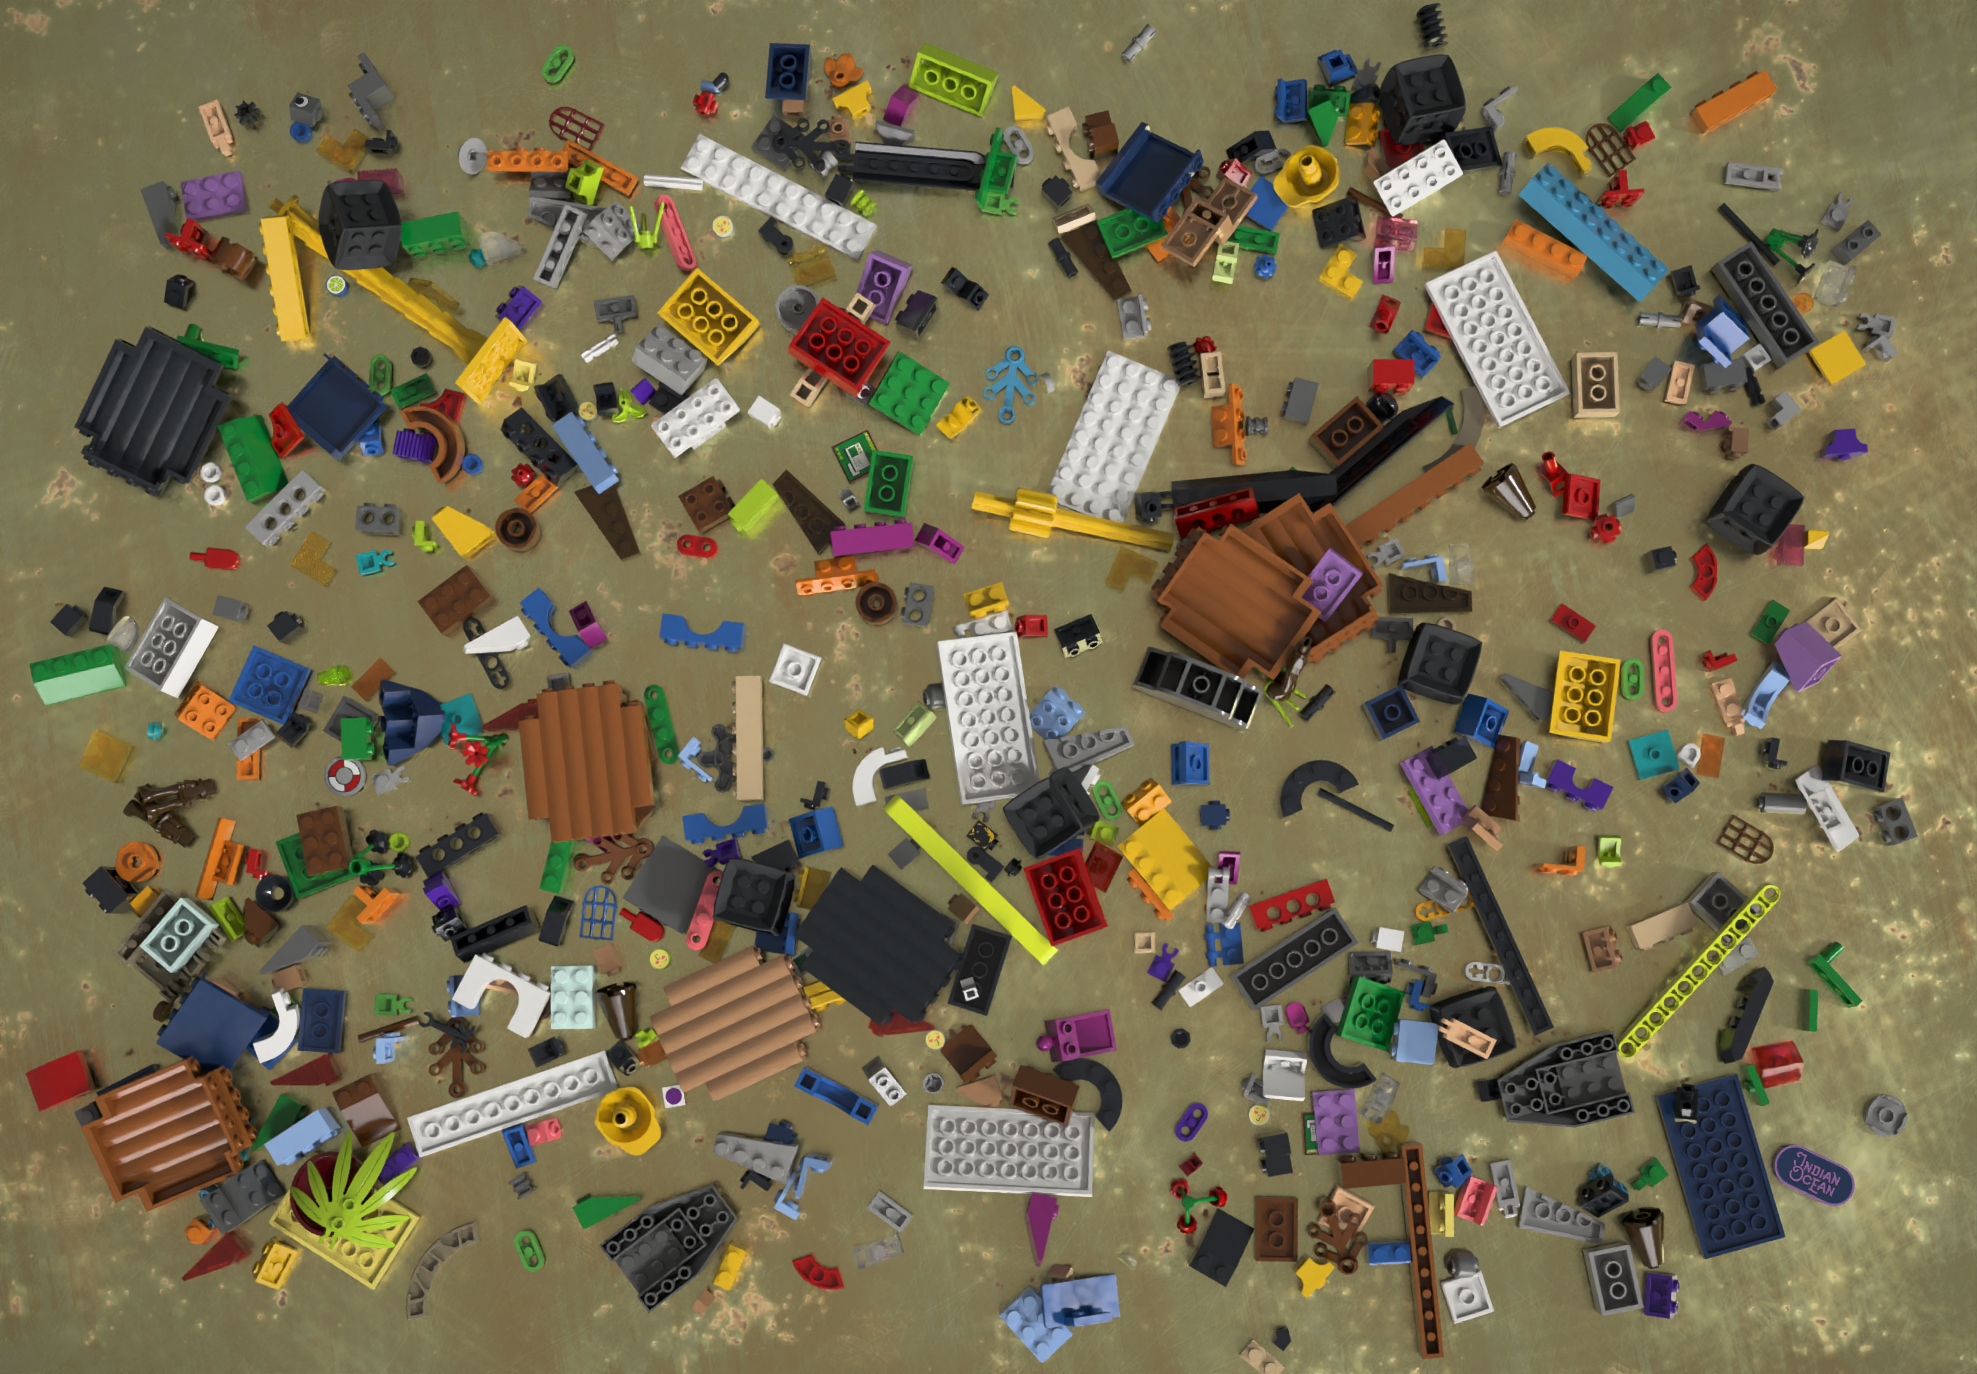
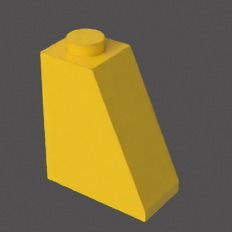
M449 506L439 508L434 513L435 516L431 518L464 559L497 535L490 527Z

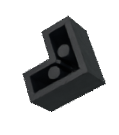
M1277 1130L1259 1134V1139L1256 1140L1258 1152L1263 1155V1160H1260L1262 1173L1266 1172L1268 1177L1293 1173L1288 1133L1284 1130Z

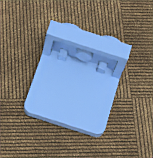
M1055 685L1029 715L1031 727L1045 740H1052L1064 737L1086 712L1079 703L1074 702L1068 697L1063 689Z
M1397 1019V1022L1393 1024L1395 1040L1394 1044H1391L1390 1056H1393L1392 1060L1427 1065L1434 1064L1438 1025L1429 1022Z

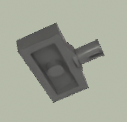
M634 295L594 301L597 322L613 321L614 333L623 332L621 320L637 317Z
M1379 617L1376 620L1378 624L1371 628V638L1388 640V653H1396L1397 640L1413 639V618Z

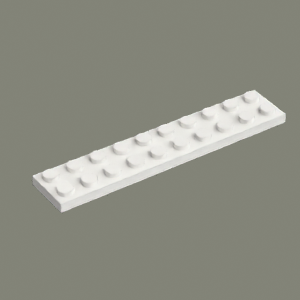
M701 134L698 135L680 168L681 171L695 178H701L704 183L770 217L772 216L774 219L856 261L861 257L877 227L876 224Z
M606 1050L408 1117L407 1119L420 1158L610 1093V1091L617 1090L618 1086Z

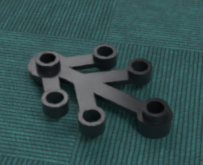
M806 118L799 119L797 126L787 134L779 133L772 139L774 151L785 153L793 162L796 170H803L806 163L804 158L797 156L792 149H800L813 164L817 172L824 171L826 164L812 150L835 152L839 158H845L850 153L849 143L845 140H838L836 143L814 141L820 135L830 130L829 122L825 119L820 120L817 123V127L801 140L793 139L801 132L809 130L810 124ZM805 122L807 123V126L800 127V124ZM822 124L827 125L825 129L820 128ZM780 140L785 141L783 145L778 144ZM844 145L845 148L843 150H839L838 146ZM798 161L803 162L801 166L796 165ZM819 162L823 163V166L820 168L816 167V164Z

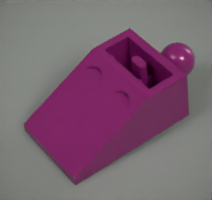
M1110 1009L1044 1021L1046 1035H1041L1036 1040V1046L1040 1051L1049 1050L1051 1062H1063L1117 1050Z
M1032 1192L1024 1220L1035 1266L1039 1267L1043 1261L1051 1222L1055 1221L1059 1205L1056 1204L1057 1198Z

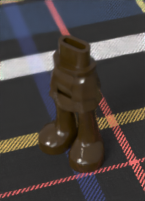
M1305 637L1303 641H1299L1285 663L1286 671H1280L1275 677L1274 683L1268 685L1266 693L1271 699L1285 701L1294 692L1298 675H1300L1307 664L1306 661L1309 659L1311 652L1310 644L1312 642L1310 637Z
M200 778L198 782L197 780H184L183 782H177L174 785L158 789L139 786L137 787V793L142 805L160 798L177 795L176 799L143 806L145 820L147 824L156 822L159 814L176 808L193 806L202 799H207V796L214 795L215 789L211 778L203 781Z
M149 783L144 785L150 789H154L153 786ZM138 793L134 795L136 799L129 801L123 813L128 817L136 816L146 822L143 807L139 803ZM154 800L152 802L146 803L145 805L156 804L159 802L157 800ZM169 810L159 814L162 818L149 824L155 829L156 833L161 834V837L173 841L174 844L179 843L184 848L195 837L189 831L190 827L186 826L181 817L177 816L174 811Z

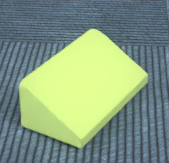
M918 700L894 727L892 732L911 747L935 721L937 716Z

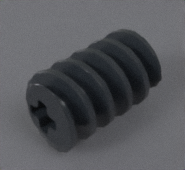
M1440 3L1425 5L1416 14L1417 18H1419L1418 24L1422 26L1420 32L1423 34L1422 40L1425 41L1423 46L1428 50L1438 49L1448 44V42L1443 41L1448 37V34H1441V32L1446 30L1445 26H1440L1444 19H1438L1443 13L1442 11H1436L1441 6Z
M1185 341L1167 347V350L1171 352L1169 358L1175 359L1171 362V365L1176 367L1173 370L1174 374L1178 375L1175 379L1176 382H1181L1178 387L1188 386L1202 378L1195 375L1200 369L1193 368L1197 360L1190 359L1195 355L1194 352L1188 351L1193 348V345H1187Z

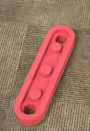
M661 195L654 201V208L658 214L660 203L662 201L665 203L660 223L677 267L687 272L695 267L696 258L674 201L667 195Z
M1658 630L1650 638L1654 698L1656 707L1662 712H1668L1677 705L1673 637L1667 630ZM1658 637L1663 639V644L1658 643ZM1663 698H1666L1668 700L1667 705H1664L1662 703Z
M713 871L707 876L686 936V944L691 950L698 951L703 949L708 940L714 922V905L720 883L714 884L713 879L717 877L721 880L723 874L721 871ZM699 936L700 942L695 943L692 938Z

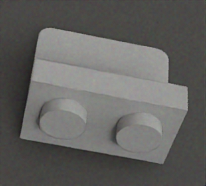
M617 201L596 216L584 230L585 234L611 260L615 259L634 240L631 216ZM636 221L638 232L642 231L641 225Z

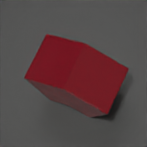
M1194 1153L1178 1166L1188 1177L1203 1162Z

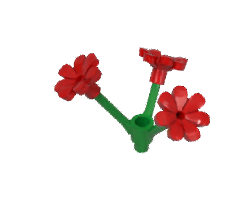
M451 723V732H448L450 739L448 748L450 747V750H455V745L458 741H466V739L481 740L485 743L484 746H481V742L474 741V743L468 742L464 745L466 750L462 751V755L468 757L465 763L470 766L474 762L476 768L472 774L468 775L466 780L458 778L453 780L454 783L461 785L462 789L476 796L478 792L472 785L476 780L475 776L496 747L507 740V736L505 733L492 736L467 735V733H458L456 725Z

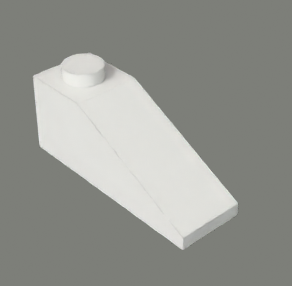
M516 616L464 645L463 651L465 654L512 651L516 648L521 650L528 645L531 636L520 618Z

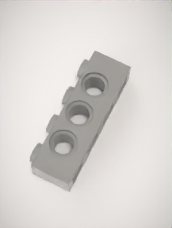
M565 204L535 273L534 280L557 289L588 214Z
M302 469L245 528L261 544L266 547L273 545L277 542L279 535L283 531H287L292 527L293 521L298 516L300 517L307 512V507L312 502H316L322 497V492L325 489L308 472ZM300 491H304V497L298 500L297 494ZM286 505H290V511L287 514H283V508ZM275 519V526L269 529V521Z

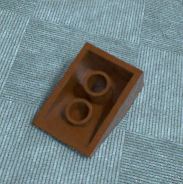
M376 1073L368 1074L332 1092L340 1112L362 1147L401 1129Z

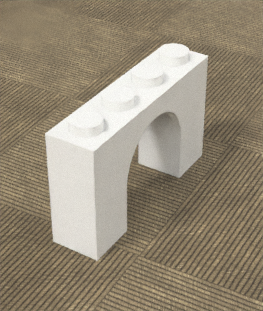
M486 953L475 955L452 1000L469 1009H473L476 1007L489 983L497 979L506 980L513 984L519 995L518 1007L507 1029L524 1038L530 1037L551 996V991L548 990L549 986L539 981L537 984L530 981V976L522 972L517 974L511 971L512 967L503 962L499 965L493 961L494 957Z

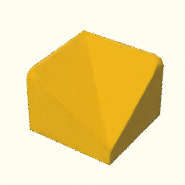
M1810 529L1802 533V548L1822 549L1829 536V531Z
M860 709L844 719L845 730L858 740L874 728L873 718Z

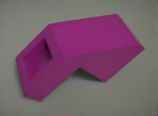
M1717 410L1711 413L1706 421H1703V417L1700 414L1691 411L1687 412L1680 420V422L1695 433L1724 430L1732 424L1727 414Z

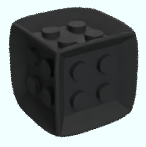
M1431 55L1400 62L1389 69L1380 87L1382 111L1390 135L1396 145H1411L1432 141L1444 133L1454 132L1466 111L1464 91L1456 67L1449 55Z
M380 180L340 181L327 185L322 195L318 220L321 239L333 267L340 270H361L391 265L398 253L402 226L399 210L389 186Z
M1749 464L1741 469L1738 475L1728 484L1711 509L1706 522L1716 532L1738 547L1754 555H1761L1770 550L1780 539L1800 510L1805 498L1796 488L1771 471L1756 464Z
M1422 622L1416 626L1413 639L1410 640L1397 685H1402L1404 689L1436 701L1458 705L1464 701V697L1470 688L1483 643L1472 636L1450 628Z
M1067 767L1056 770L1049 777L1032 785L1003 806L1004 814L1010 826L1026 850L1035 859L1045 857L1100 819L1099 813L1088 793Z
M729 857L718 888L713 918L744 929L780 936L793 895L795 875L792 872H785L766 864Z
M1486 986L1485 988L1464 992L1441 1000L1429 1007L1432 1023L1446 1029L1448 1025L1440 1022L1441 1019L1444 1018L1450 1021L1451 1018H1454L1497 1040L1488 1059H1485L1442 1037L1444 1033L1438 1030L1437 1038L1449 1066L1457 1069L1481 1063L1517 1048L1515 1034L1507 1010L1494 986Z

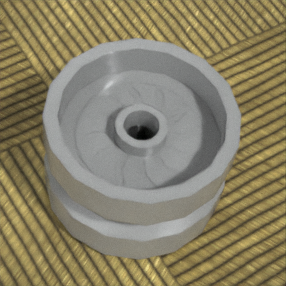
M793 285L787 287L778 296L776 312L780 324L786 331L797 334L818 305V296L812 289L804 285Z

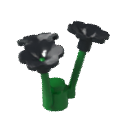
M1773 228L1767 237L1766 243L1771 244L1769 249L1778 253L1795 267V271L1800 274L1796 282L1799 285L1815 268L1816 264L1812 263L1809 267L1805 268L1780 250L1779 246L1784 247L1787 241L1797 244L1798 247L1802 248L1801 254L1803 258L1808 259L1816 250L1819 229H1816L1810 236H1800Z
M371 830L366 837L368 847L360 853L354 854L355 859L349 863L351 875H360V882L363 884L376 885L377 880L382 878L383 874L380 871L382 869L392 868L395 870V874L400 875L402 878H406L412 870L410 856L405 855L403 852H399L397 858H394L391 864L380 865L377 862L373 863L371 860L363 857L370 850L372 852L377 851L379 854L386 852L390 842L382 831Z

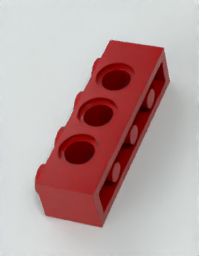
M1252 487L1173 508L1174 520L1181 539L1186 538L1191 529H1197L1198 526L1206 532H1212L1223 528L1224 525L1229 527L1230 524L1235 525L1260 518Z
M1323 879L1249 905L1247 908L1255 930L1261 929V932L1272 929V924L1280 922L1281 925L1292 922V917L1299 915L1301 919L1312 915V910L1319 908L1321 912L1332 908L1331 904L1335 903L1328 880ZM1310 893L1316 896V903L1312 906L1306 902V897ZM1290 900L1295 901L1297 904V909L1294 912L1287 910L1286 905ZM1270 907L1276 908L1278 912L1277 917L1274 919H1270L1267 916V910Z

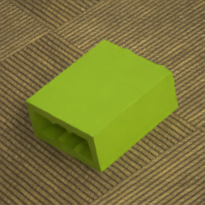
M761 478L728 513L731 518L729 521L738 532L743 530L747 534L780 499L777 492Z

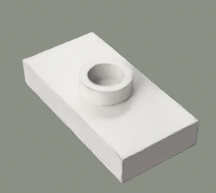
M1210 967L1178 991L1188 1006L1192 1007L1224 983L1213 967Z

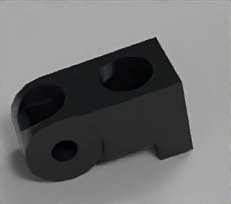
M771 216L758 230V234L779 254L788 256L794 251L793 240L790 236L783 235L777 229L778 222Z
M972 847L967 852L968 861L973 865H979L988 872L985 878L991 883L1004 868L1000 862L980 847Z

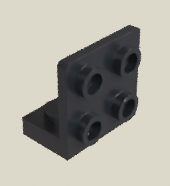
M1346 197L1312 210L1321 248L1324 249L1349 239L1357 241L1366 239L1358 200Z

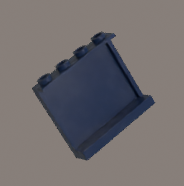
M1141 122L1095 183L1099 194L1158 223L1167 214L1172 203L1177 201L1184 187L1189 185L1196 171L1201 169L1204 161L1199 149L1193 153L1152 133L1149 125Z
M325 353L324 356L328 361L288 406L285 404L298 427L331 456L340 461L388 406L382 402L384 397L374 390L372 393L368 390L371 386L363 379L356 380L357 374L349 367L343 369L341 367L343 365L342 361L336 356L331 358Z
M204 971L201 977L196 976L190 987L192 990L190 993L185 992L178 1002L181 1006L178 1009L174 1008L167 1018L170 1020L167 1025L163 1023L158 1030L157 1035L159 1038L156 1044L182 1059L192 1056L194 1060L196 1059L199 1062L201 1070L205 1072L222 1065L230 1071L266 1020L270 1009L262 1006L258 1010L205 979L207 972Z

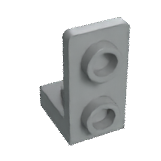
M1517 85L1512 88L1506 87L1499 93L1501 96L1496 99L1492 97L1483 104L1484 108L1481 115L1492 126L1494 132L1498 131L1505 123L1503 114L1495 108L1517 92Z
M879 1056L862 1067L867 1079L889 1106L894 1105L906 1096L904 1089L891 1075Z

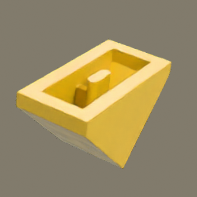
M1015 85L1012 87L1015 122L1037 120L1045 117L1046 109Z

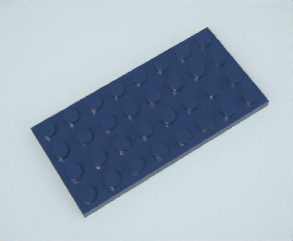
M1734 1073L1694 1084V1088L1698 1089L1697 1124L1688 1121L1675 1122L1676 1090L1655 1095L1703 1259H1709L1784 1238L1785 1233L1738 1075Z

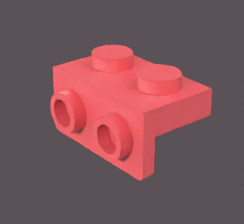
M1469 1175L1464 1180L1465 1182L1454 1208V1215L1484 1226L1496 1195L1497 1186Z

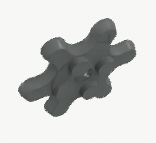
M716 724L711 730V734L717 742L716 748L711 752H701L697 760L703 767L713 766L718 770L719 776L715 781V788L719 792H726L731 782L737 779V776H733V762L731 761L733 743H736V735L729 734L724 725ZM769 747L763 748V762H771L774 758V751Z

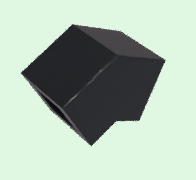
M1287 1326L1274 1329L1276 1336L1272 1342L1282 1351L1291 1342Z

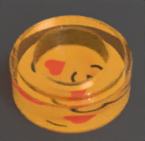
M1799 293L1792 300L1800 314L1809 312L1814 306V300L1808 293Z

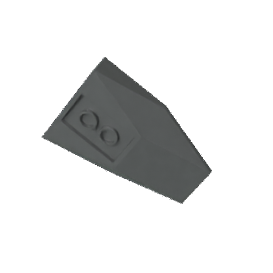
M1606 1030L1552 1045L1498 1079L1497 1083L1507 1122L1576 1128L1635 1113L1631 1094L1625 1090L1616 1055V1052H1619L1614 1031Z
M710 1185L648 1207L599 1246L611 1262L615 1261L639 1293L637 1298L648 1313H650L700 1275L738 1218L714 1185Z

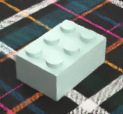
M180 898L140 947L170 973H178L193 957L192 955L196 953L197 949L204 944V941L210 937V934L213 933L211 930L217 928L220 924L189 898Z
M596 965L551 966V1029L596 1028Z

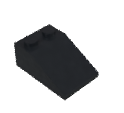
M1492 126L1448 132L1431 141V145L1436 144L1442 139L1446 141L1463 172L1462 176L1502 165Z
M1828 740L1822 780L1838 785L1884 793L1890 752L1847 740Z
M1217 1208L1187 1262L1188 1265L1226 1287L1238 1266L1254 1228Z

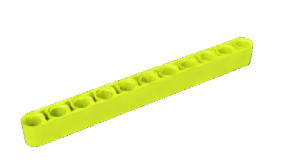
M897 794L882 808L1042 965H1045L1058 951L1054 946L1051 947L1050 942Z
M1769 882L1762 883L1617 1040L1619 1054L1622 1057H1633L1774 906L1781 895L1778 887ZM1767 888L1774 889V894L1770 898H1765L1764 896ZM1758 903L1760 906L1759 911L1754 914L1750 913V906ZM1744 919L1745 926L1737 929L1735 927L1736 921ZM1730 935L1731 941L1728 944H1722V936ZM1710 950H1715L1717 956L1712 960H1708L1706 957L1707 953ZM1698 965L1702 966L1701 974L1693 975L1692 969ZM1681 981H1687V989L1679 990L1678 984ZM1666 997H1674L1672 1005H1664ZM1659 1012V1019L1651 1021L1649 1019L1651 1013ZM1644 1027L1646 1029L1643 1036H1636L1635 1031L1637 1028ZM1626 1042L1631 1043L1632 1047L1629 1051L1621 1050L1622 1044Z

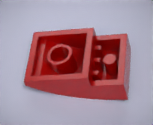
M82 1050L60 1057L26 1073L39 1112L96 1089Z

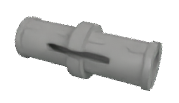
M1146 24L1142 31L1131 39L1130 45L1121 53L1124 60L1131 63L1135 56L1146 48L1148 41L1156 34L1155 29L1151 25Z
M1514 152L1503 153V165L1499 172L1501 180L1498 192L1500 194L1509 195L1512 193L1513 177L1516 175L1514 170L1515 159L1517 156Z
M1639 312L1638 318L1641 319L1638 320V325L1656 326V328H1661L1662 326L1680 328L1681 322L1679 320L1682 318L1681 315H1665L1663 312H1658L1657 314Z

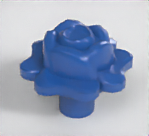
M1263 254L1262 257L1258 256L1256 263L1253 265L1256 275H1260L1265 279L1269 276H1274V271L1277 268V264L1274 263V257H1269L1266 254Z

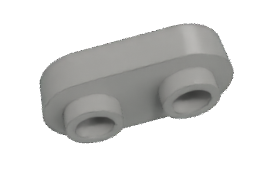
M1018 126L1007 127L1004 131L1003 139L1012 154H1017V163H1030L1033 159L1034 151L1022 129ZM1015 135L1017 139L1011 140L1010 136ZM1025 152L1027 156L1021 157L1020 153Z

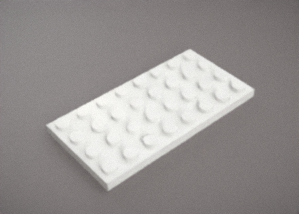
M1497 251L1431 280L1424 285L1498 428L1570 394Z
M1107 351L1047 491L1049 494L1057 495L1056 504L1077 513L1123 522L1180 389L1178 385L1181 382H1176V378Z
M1017 632L938 641L936 646L960 804L965 805L1015 798L1040 781Z
M928 1105L923 1187L924 1189L1021 1194H1032V1192L1042 1195L1092 1197L1094 1113L1073 1112L1067 1127L1019 1109Z

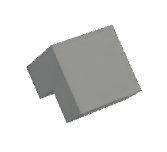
M1784 391L1768 403L1776 414L1769 418L1767 422L1775 431L1798 414L1801 409L1790 395Z

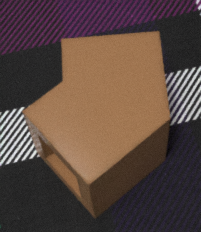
M705 1289L692 1306V1309L702 1316L716 1297Z

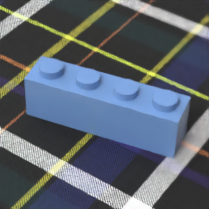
M570 412L551 425L599 494L619 481L615 475L618 473L612 462L609 464L606 462L605 458L608 456L601 446L599 448L595 446L594 443L597 440L590 431L586 433L583 428L586 424L580 416L575 417Z

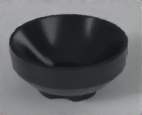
M269 875L258 883L255 897L259 906L264 910L279 912L286 909L292 903L294 890L287 878L281 875ZM277 887H280L284 892L283 897L279 900L273 897V890Z

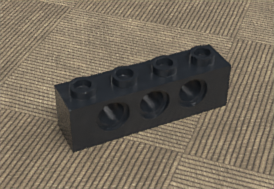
M522 407L504 419L500 429L503 435L516 445L519 452L523 453L531 461L532 465L544 474L549 482H552L557 487L574 474L578 464Z
M481 812L472 818L473 821L467 825L463 823L454 829L456 832L449 836L445 834L437 839L438 843L435 845H427L419 850L420 854L415 857L427 877L429 878L440 871H445L502 836L503 834L491 814ZM478 827L480 836L474 839L471 832L474 828ZM460 838L463 844L457 850L454 847V841ZM439 849L445 852L442 860H438L436 857Z

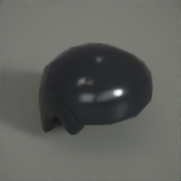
M1378 392L1366 402L1367 408L1382 424L1389 419L1392 420L1397 415L1399 408L1397 401L1389 393Z

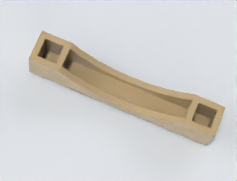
M856 293L845 312L865 324L876 305L859 293ZM809 367L790 393V396L805 406L810 407L828 379Z

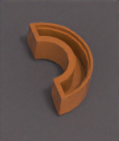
M413 406L400 410L409 429L426 428L436 436L439 444L438 455L428 466L438 484L448 482L460 469L465 455L464 438L459 426L449 415L434 408Z

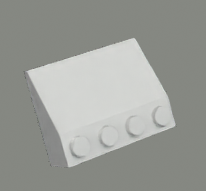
M164 597L124 669L158 690L178 698L216 633L218 626Z

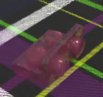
M1378 216L1374 246L1395 245V250L1413 252L1417 241L1418 221Z
M1790 524L1777 541V547L1774 551L1777 565H1804L1805 525Z

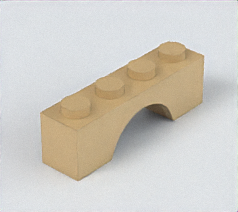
M1069 106L1048 115L1045 128L1048 134H1052L1055 139L1053 142L1057 153L1061 152L1063 156L1061 161L1066 171L1069 170L1071 173L1070 181L1074 189L1078 188L1079 193L1095 187V182L1101 176L1095 161L1078 157L1073 153L1069 144L1071 136L1077 130V123Z

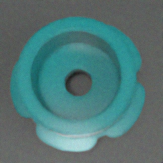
M472 249L471 254H469V261L473 266L481 268L483 264H486V256L482 249Z
M158 721L148 723L147 738L153 739V741H156L157 737H161L162 725H158Z

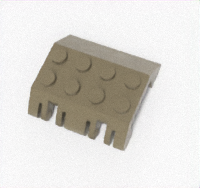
M165 889L113 950L112 954L126 966H133L161 990L158 993L170 1003H174L179 997L177 993L181 994L184 991L179 983L180 980L189 984L192 981L191 977L194 978L205 966V961L208 962L211 958L206 949L209 947L211 950L217 951L219 949L218 944L222 945L227 937L219 927L213 928L211 930L213 933L197 949L196 953L192 955L193 957L182 967V970L178 973H170L140 947L171 908L182 898L172 891Z

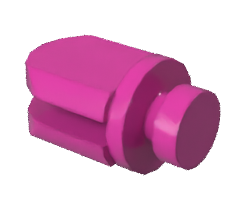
M1291 1003L1286 1008V1016L1292 1029L1298 1028V1035L1310 1031L1309 1027H1306V1024L1310 1023L1305 1007L1301 1003Z

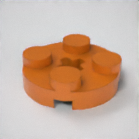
M145 842L126 843L117 852L115 869L124 880L144 882L150 879L159 868L156 851ZM134 857L141 859L139 867L132 865Z

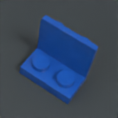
M793 912L787 913L780 936L757 930L754 945L764 952L795 956L797 938L794 934L799 927L801 915Z

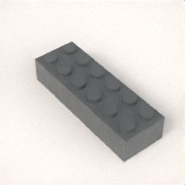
M1752 241L1720 260L1711 268L1778 369L1820 343Z
M1331 908L1229 976L1251 1010L1255 1011L1356 945L1358 941L1337 909Z

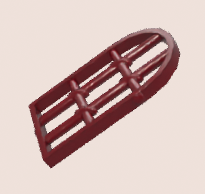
M567 106L554 110L549 119V127L553 134L567 141L568 139L562 136L564 131L575 135L574 143L576 144L582 138L591 143L589 149H587L589 151L592 150L604 127L603 123ZM570 110L571 113L567 116L559 111ZM577 113L587 119L583 124L573 119V114ZM555 114L566 118L565 120L567 121L564 126L552 121ZM589 120L601 125L598 131L587 125ZM570 121L580 125L581 130L579 133L568 129L569 127L567 126ZM552 124L560 128V134L553 130ZM585 128L596 133L593 140L583 136L582 133Z

